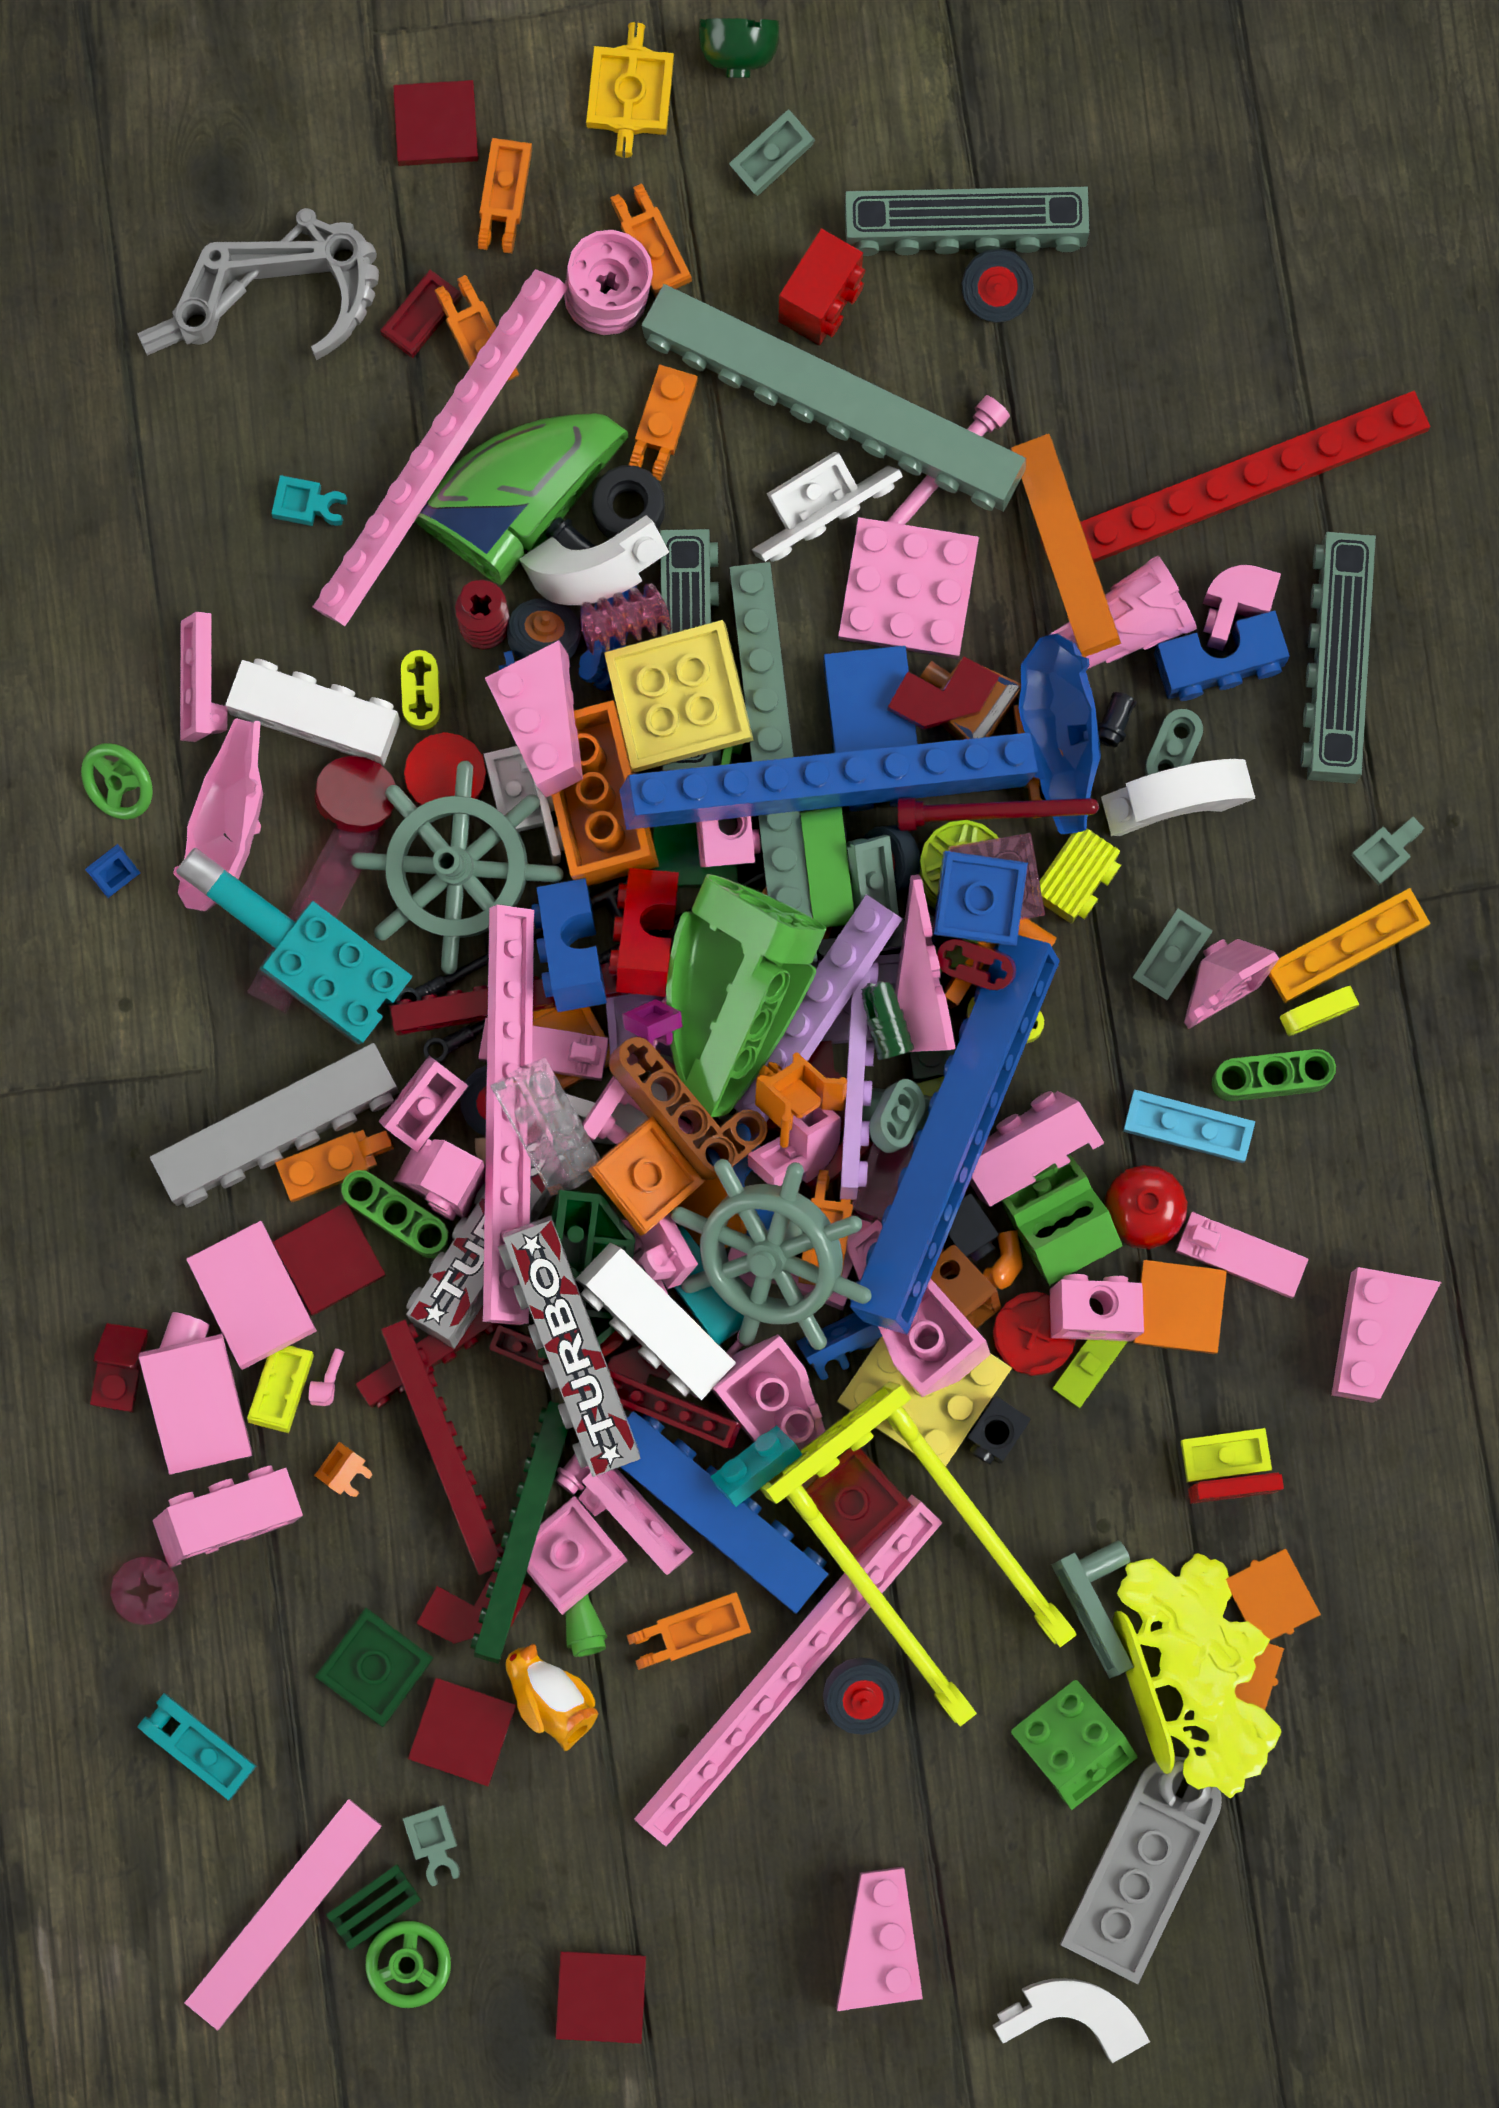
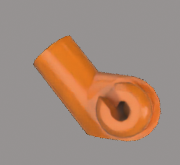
M1017 1230L998 1233L997 1239L1001 1257L994 1264L993 1268H986L983 1272L986 1279L996 1289L1002 1290L1009 1287L1023 1268Z

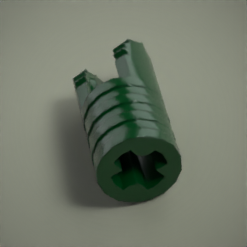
M878 981L877 984L867 983L861 989L862 999L864 1000L863 1005L868 1018L866 1021L870 1028V1035L874 1041L873 1045L876 1048L878 1060L914 1050L910 1039L911 1036L907 1029V1023L903 1016V1009H900L897 996L894 993L895 989H893V985L890 982Z

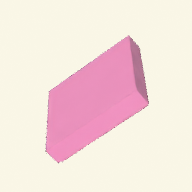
M573 1496L540 1524L527 1572L563 1615L623 1565L627 1559L579 1500Z

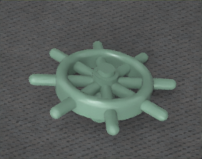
M461 761L457 766L455 796L434 799L418 808L399 786L390 785L386 789V797L405 819L393 834L387 854L358 852L351 858L352 865L357 869L386 871L388 888L398 906L394 912L374 929L375 937L381 941L386 940L409 920L428 932L443 936L441 969L445 974H453L457 970L460 938L472 937L489 931V908L495 905L516 907L524 892L526 881L559 882L563 878V870L558 866L528 864L524 843L516 829L521 822L540 806L539 797L529 794L508 813L503 815L491 805L471 798L473 765L469 761ZM453 815L451 846H449L430 823ZM469 816L488 823L491 827L467 847ZM417 835L434 852L433 857L407 856L410 846ZM503 841L508 856V863L478 861L498 842ZM406 872L436 874L413 895L411 894L406 880ZM477 877L506 879L505 886L496 900ZM447 888L445 919L436 917L423 909V907ZM465 889L483 912L470 918L461 919L463 891Z
M726 1159L718 1160L714 1165V1170L728 1196L720 1202L710 1216L706 1218L683 1207H676L671 1212V1218L675 1223L701 1234L700 1255L704 1271L688 1276L681 1284L683 1291L694 1293L712 1286L729 1306L744 1315L738 1336L740 1343L743 1345H751L755 1341L760 1322L768 1324H791L798 1322L811 1347L815 1350H822L827 1344V1339L813 1314L825 1304L833 1292L861 1304L868 1303L872 1297L871 1291L867 1287L841 1277L843 1254L839 1239L860 1231L862 1220L858 1216H850L831 1223L813 1202L799 1194L798 1190L804 1173L803 1166L800 1163L793 1162L789 1164L782 1186L755 1184L743 1187L730 1162ZM755 1209L774 1212L768 1230H766ZM738 1213L750 1236L727 1227L729 1219ZM725 1245L747 1255L729 1261ZM814 1248L818 1259V1266L795 1257V1255ZM748 1272L756 1275L753 1287L748 1286L739 1276ZM791 1273L815 1283V1288L806 1295H802ZM772 1279L776 1281L785 1299L768 1296Z

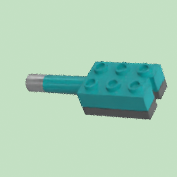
M197 848L191 850L176 870L178 875L274 947L258 969L259 972L356 1045L366 1040L383 1017L377 1012L381 1004L389 1005L393 1003L413 977L314 901L307 904L297 919L293 921Z

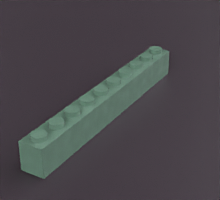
M663 284L641 325L644 337L647 339L646 342L653 349L664 354H668L670 350L682 356L683 362L696 370L704 371L707 368L719 374L718 378L733 388H740L742 385L755 391L754 396L768 405L775 406L776 403H780L790 408V413L797 419L806 423H811L812 420H815L827 426V432L834 437L847 441L850 437L862 443V448L873 456L884 458L887 455L899 461L898 465L913 475L919 476L922 472L935 478V484L948 492L956 493L959 490L972 496L971 501L985 510L992 511L995 507L1004 512L1026 470L1025 457L666 284Z
M770 562L730 567L744 696L754 740L750 741L752 762L793 758ZM800 811L759 815L768 896L813 918ZM817 952L811 963L816 969L818 967Z

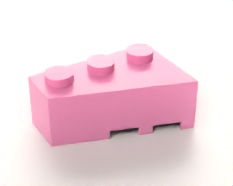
M560 641L485 677L535 784L546 798L583 779L578 732L575 726L573 709L574 698L570 683L569 655Z
M1048 1091L1031 1102L1033 1108L1021 1116L1013 1114L996 1126L998 1131L987 1138L969 1182L980 1201L988 1206H992L1036 1182L1034 1176L1055 1163L1058 1168H1061L1070 1163L1067 1154L1087 1143L1091 1145L1092 1149L1104 1144V1141L1079 1101L1059 1091L1054 1094L1052 1091Z
M427 1139L418 1152L411 1148L393 1181L422 1196L429 1202L428 1205L432 1207V1211L453 1221L456 1215L460 1218H467L475 1204V1197L485 1183V1165L479 1158L445 1140L434 1139L431 1141Z
M1360 1267L1351 1272L1332 1388L1333 1396L1371 1403L1381 1398L1441 1282Z
M272 1465L248 1473L250 1479L248 1481L234 1485L231 1478L209 1486V1494L195 1498L193 1492H188L168 1500L170 1507H167L153 1520L168 1567L180 1565L184 1559L204 1552L209 1554L218 1551L219 1547L240 1540L245 1541L294 1523L301 1518L303 1514L287 1468L274 1472Z
M903 1867L861 1872L836 2009L837 2011L923 1999L905 1870Z

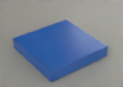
M944 851L932 931L933 935L1017 946L1028 863Z

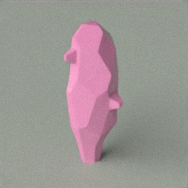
M238 718L234 719L217 757L204 778L187 826L185 852L186 858L193 848H197L237 879H239L249 856L253 836L260 833L261 824L258 818L263 798L258 769L260 722L255 721L253 723ZM179 866L175 867L173 874L180 880L178 894L186 908L207 911L217 904L178 875L176 870Z

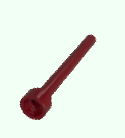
M915 797L898 798V823L900 831H916L917 826H925V822L1093 815L1098 811L1099 804L1093 798L924 805V801H916Z

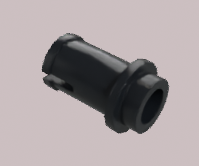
M558 517L545 533L547 538H555L567 549L583 550L596 546L571 526L573 522L570 519L564 520L562 517Z
M1121 692L1112 693L1101 723H1097L1100 743L1109 747H1118L1119 742L1125 740L1126 734L1124 730L1137 703L1134 701V698Z

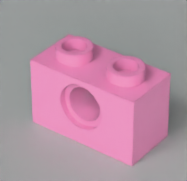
M751 816L737 818V829L731 835L721 832L718 820L696 822L700 867L754 863L755 854H760L761 844L758 829H752Z
M429 1055L379 1122L384 1128L418 1152L468 1085Z
M1084 1274L1063 1276V1279L1050 1288L1051 1338L1133 1341L1144 1333L1142 1283L1128 1282V1277L1109 1276L1103 1278V1281H1088V1276ZM1090 1298L1097 1299L1102 1304L1103 1315H1099L1091 1309L1089 1304Z

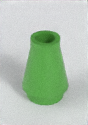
M587 1594L565 1612L567 1648L572 1649L574 1657L589 1656L606 1649L604 1640L608 1636Z

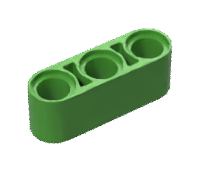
M842 807L802 811L800 814L813 919L825 927L846 925L854 913Z
M1318 1049L1232 1058L1224 1061L1215 1071L1212 1077V1088L1214 1093L1225 1101L1312 1093L1322 1090L1333 1079L1336 1073V1064L1334 1058L1328 1052ZM1310 1061L1320 1063L1325 1071L1324 1079L1319 1081L1310 1079L1305 1073V1063ZM1268 1066L1279 1068L1284 1076L1283 1083L1279 1085L1268 1083L1263 1075L1264 1068ZM1231 1070L1239 1073L1243 1080L1242 1088L1237 1090L1227 1088L1222 1081L1223 1072Z
M356 1170L344 1178L342 1195L353 1210L426 1258H436L440 1252L445 1253L448 1250L451 1236L447 1227L440 1219L367 1171ZM361 1181L371 1183L373 1192L367 1200L356 1201L352 1199L351 1190L356 1183ZM395 1204H401L407 1208L406 1219L398 1225L389 1224L385 1219L387 1209ZM429 1227H435L442 1233L440 1243L433 1248H426L420 1244L421 1233Z

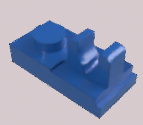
M854 1312L821 1329L827 1339V1344L822 1350L813 1349L806 1337L796 1341L809 1365H813L819 1378L825 1380L828 1378V1374L825 1371V1365L828 1361L832 1359L837 1360L842 1369L845 1370L849 1368V1362L845 1355L846 1352L869 1348L878 1341V1338L882 1337L878 1326L861 1321Z

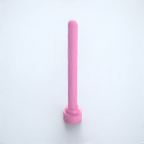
M986 395L975 407L976 413L973 416L975 421L967 430L983 436L986 432L991 433L994 429H1000L1009 419L1010 414L998 401ZM927 475L886 522L905 525L939 487L934 482L935 478Z

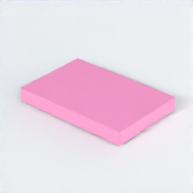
M262 1221L186 1259L242 1370L317 1331Z
M222 1334L139 1353V1360L169 1475L252 1456V1449Z

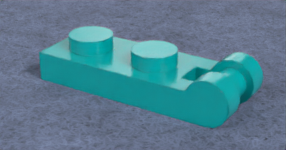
M163 1693L156 1702L158 1707L150 1718L145 1716L137 1727L223 1797L231 1800L257 1766L183 1708L176 1700ZM173 1717L181 1724L170 1736L162 1728Z

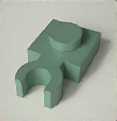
M445 1805L404 1818V1825L415 1859L428 1856L430 1864L427 1867L426 1876L430 1885H438L435 1871L440 1865L450 1868L453 1879L459 1878V1866L454 1859L448 1857L446 1852L447 1849L458 1845Z

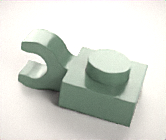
M1414 816L1393 835L1383 826L1356 849L1351 856L1379 886L1411 858L1404 847L1418 837L1424 830V827Z

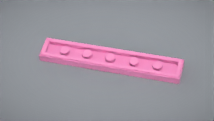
M348 1799L186 2000L185 2004L216 2030H219L381 1829L382 1825L351 1799Z

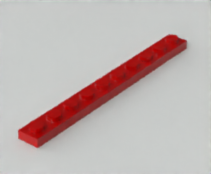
M1414 390L1080 523L1093 561L1096 563L1428 432L1431 426ZM1041 538V541H1040V542H1041L1042 547H1043V549H1044V551H1045V554H1046V556H1047V553H1046V550H1045V547H1044V544H1043V541H1042V538Z

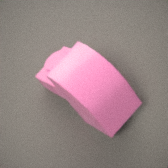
M1239 565L1220 573L1211 583L1203 601L1205 605L1218 608V610L1210 608L1203 632L1210 633L1207 646L1223 651L1235 614L1250 618L1270 612L1281 574L1252 565Z
M819 1107L802 1118H796L793 1115L792 1130H790L788 1147L782 1148L780 1146V1137L749 1153L748 1167L767 1184L781 1186L789 1164L797 1162L804 1169L802 1180L808 1183L818 1176L819 1169L824 1170L836 1153L840 1141L841 1117L833 1110H822Z

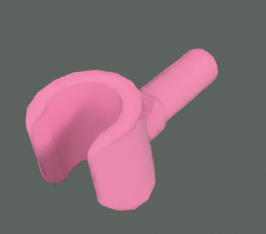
M340 1349L334 1350L325 1373L324 1382H310L309 1401L311 1405L328 1406L333 1402L334 1382L345 1353Z

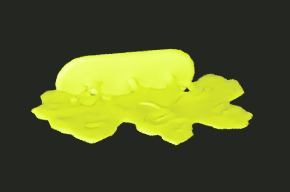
M1199 1553L1194 1554L1193 1558L1183 1565L1178 1577L1173 1576L1153 1558L1129 1563L1125 1568L1127 1576L1121 1581L1117 1594L1122 1603L1139 1613L1143 1623L1138 1634H1136L1128 1616L1122 1611H1116L1113 1616V1628L1134 1666L1126 1671V1675L1155 1760L1165 1774L1172 1772L1175 1764V1754L1171 1736H1174L1182 1741L1190 1750L1183 1766V1775L1186 1782L1197 1789L1217 1787L1228 1798H1232L1235 1793L1243 1791L1246 1778L1261 1774L1263 1767L1267 1764L1268 1752L1275 1748L1282 1732L1280 1726L1264 1709L1252 1703L1248 1704L1235 1695L1237 1684L1251 1680L1256 1668L1254 1659L1256 1656L1262 1655L1270 1639L1248 1621L1229 1622L1223 1618L1227 1601L1232 1594L1226 1580L1229 1578L1228 1571L1222 1562L1216 1559L1210 1560L1205 1555ZM1153 1622H1162L1161 1629L1151 1632V1624ZM1141 1644L1157 1647L1161 1652L1160 1673L1156 1677L1151 1678L1140 1646ZM1170 1685L1179 1691L1183 1707L1177 1720L1165 1721L1155 1691L1156 1688ZM1189 1710L1194 1711L1193 1720L1184 1719L1185 1714ZM1185 1726H1198L1207 1731L1209 1740L1204 1742L1190 1738L1192 1737L1191 1730L1184 1732L1183 1728ZM1194 1747L1205 1749L1206 1754L1197 1756Z

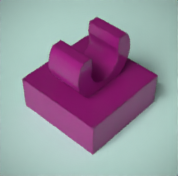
M657 999L622 1014L624 1029L637 1035V1037L646 1039L652 1045L656 1038L657 1041L667 1046L671 1045L673 1041L672 1031L683 1027L681 1011Z

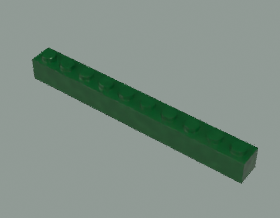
M549 1401L547 1408L542 1407L538 1420V1422L543 1423L540 1433L535 1432L532 1439L531 1447L535 1448L533 1457L527 1456L523 1472L528 1474L525 1483L520 1481L516 1497L520 1498L518 1508L512 1506L508 1522L513 1523L510 1533L506 1531L504 1533L501 1547L505 1548L503 1558L497 1557L493 1572L498 1573L495 1583H489L486 1597L490 1598L488 1608L482 1607L478 1623L483 1625L480 1634L474 1633L470 1647L475 1649L473 1657L499 1664L569 1430L565 1428L558 1409L560 1404Z

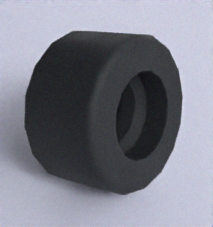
M621 465L608 470L597 481L592 492V512L598 529L608 539H611L647 515L654 522L657 530H659L665 517V499L659 481L649 471L638 466ZM623 492L638 493L643 498L644 509L635 518L623 519L613 510L615 497Z

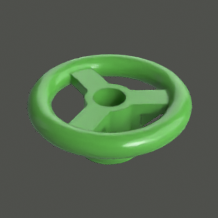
M112 743L100 744L88 751L82 762L81 777L84 788L92 802L101 811L114 818L129 820L142 815L148 809L153 794L151 778L142 761L130 750ZM104 756H114L119 758V760L113 762L107 760ZM94 766L105 778V784L109 789L107 799L96 785L93 772ZM140 787V797L137 803L131 807H120L122 795L127 791Z
M401 1921L384 1928L373 1939L366 1955V1974L372 1989L382 2000L401 2008H415L432 2001L445 1987L451 1970L450 1953L443 1938L430 1926L416 1921ZM404 1934L403 1948L392 1955L389 1966L379 1970L378 1961L383 1947L394 1937ZM418 1936L426 1939L433 1946L437 1954L438 1970L436 1976L424 1968L423 1957L417 1951ZM403 1957H410L414 1960L415 1969L413 1972L406 1973L402 1971L400 1961ZM393 1978L400 1983H411L418 1980L427 1988L417 1994L403 1995L392 1991L385 1985V1982Z

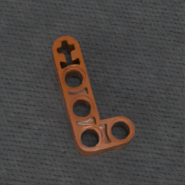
M631 1037L618 1046L610 1055L609 1068L613 1076L648 1118L652 1116L655 1118L702 1179L713 1180L718 1177L714 1166L709 1164L706 1159V1149L715 1150L719 1154L720 1159L728 1160L733 1167L765 1139L767 1123L760 1113L751 1109L742 1110L719 1127L654 1046L646 1039ZM634 1054L638 1061L631 1066L626 1059ZM649 1070L651 1075L644 1081H641L639 1077ZM656 1083L664 1087L667 1092L666 1101L657 1100L653 1096L651 1091L652 1084ZM679 1116H684L691 1120L694 1126L693 1134H687L680 1129L678 1124ZM737 1123L745 1124L751 1132L750 1141L742 1140L736 1132Z

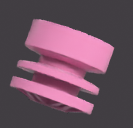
M616 230L596 231L580 240L571 252L565 285L568 286V289L564 293L566 309L577 324L587 331L600 335L620 334L636 324L644 314L653 276L651 258L644 246L631 235ZM606 286L613 288V290L610 289L607 292V294L601 292L606 288Z

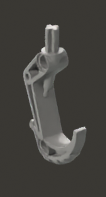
M308 208L302 209L297 213V225L281 241L209 243L202 250L175 310L172 311L174 317L137 333L147 356L182 340H185L187 345L190 343L197 345L207 343L215 335L220 317L247 292L245 287L253 279L331 272L341 290V310L336 324L329 334L311 346L315 359L318 360L347 340L355 327L360 325L367 314L365 308L372 305L375 298V292L372 288L378 284L379 269L371 265L377 257L373 244L366 242L365 238L358 231L354 230L353 224L340 222L329 225L317 220L315 212ZM301 232L309 235L312 241L293 240ZM345 249L353 252V255L347 261L333 259L334 255L340 250ZM193 315H203L206 317L200 326L189 327L186 325L188 319Z

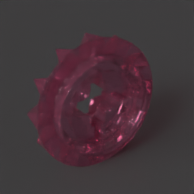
M139 1557L124 1563L113 1576L110 1595L116 1611L123 1618L135 1624L149 1625L163 1620L172 1612L178 1600L179 1585L176 1575L166 1563L152 1557ZM142 1572H144V1578H146L148 1585L162 1587V1591H156L154 1594L149 1595L148 1602H146L147 1609H145L141 1597L127 1594V1591L140 1586Z

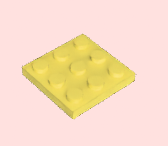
M723 620L604 652L629 761L634 773L754 741L726 624Z
M880 1337L837 1403L852 1411L889 1381L902 1385L912 1398L903 1405V1408L914 1421L920 1434L946 1467L1012 1367L991 1354L960 1381L921 1397L896 1369L884 1339ZM886 1419L875 1427L881 1433L914 1454Z

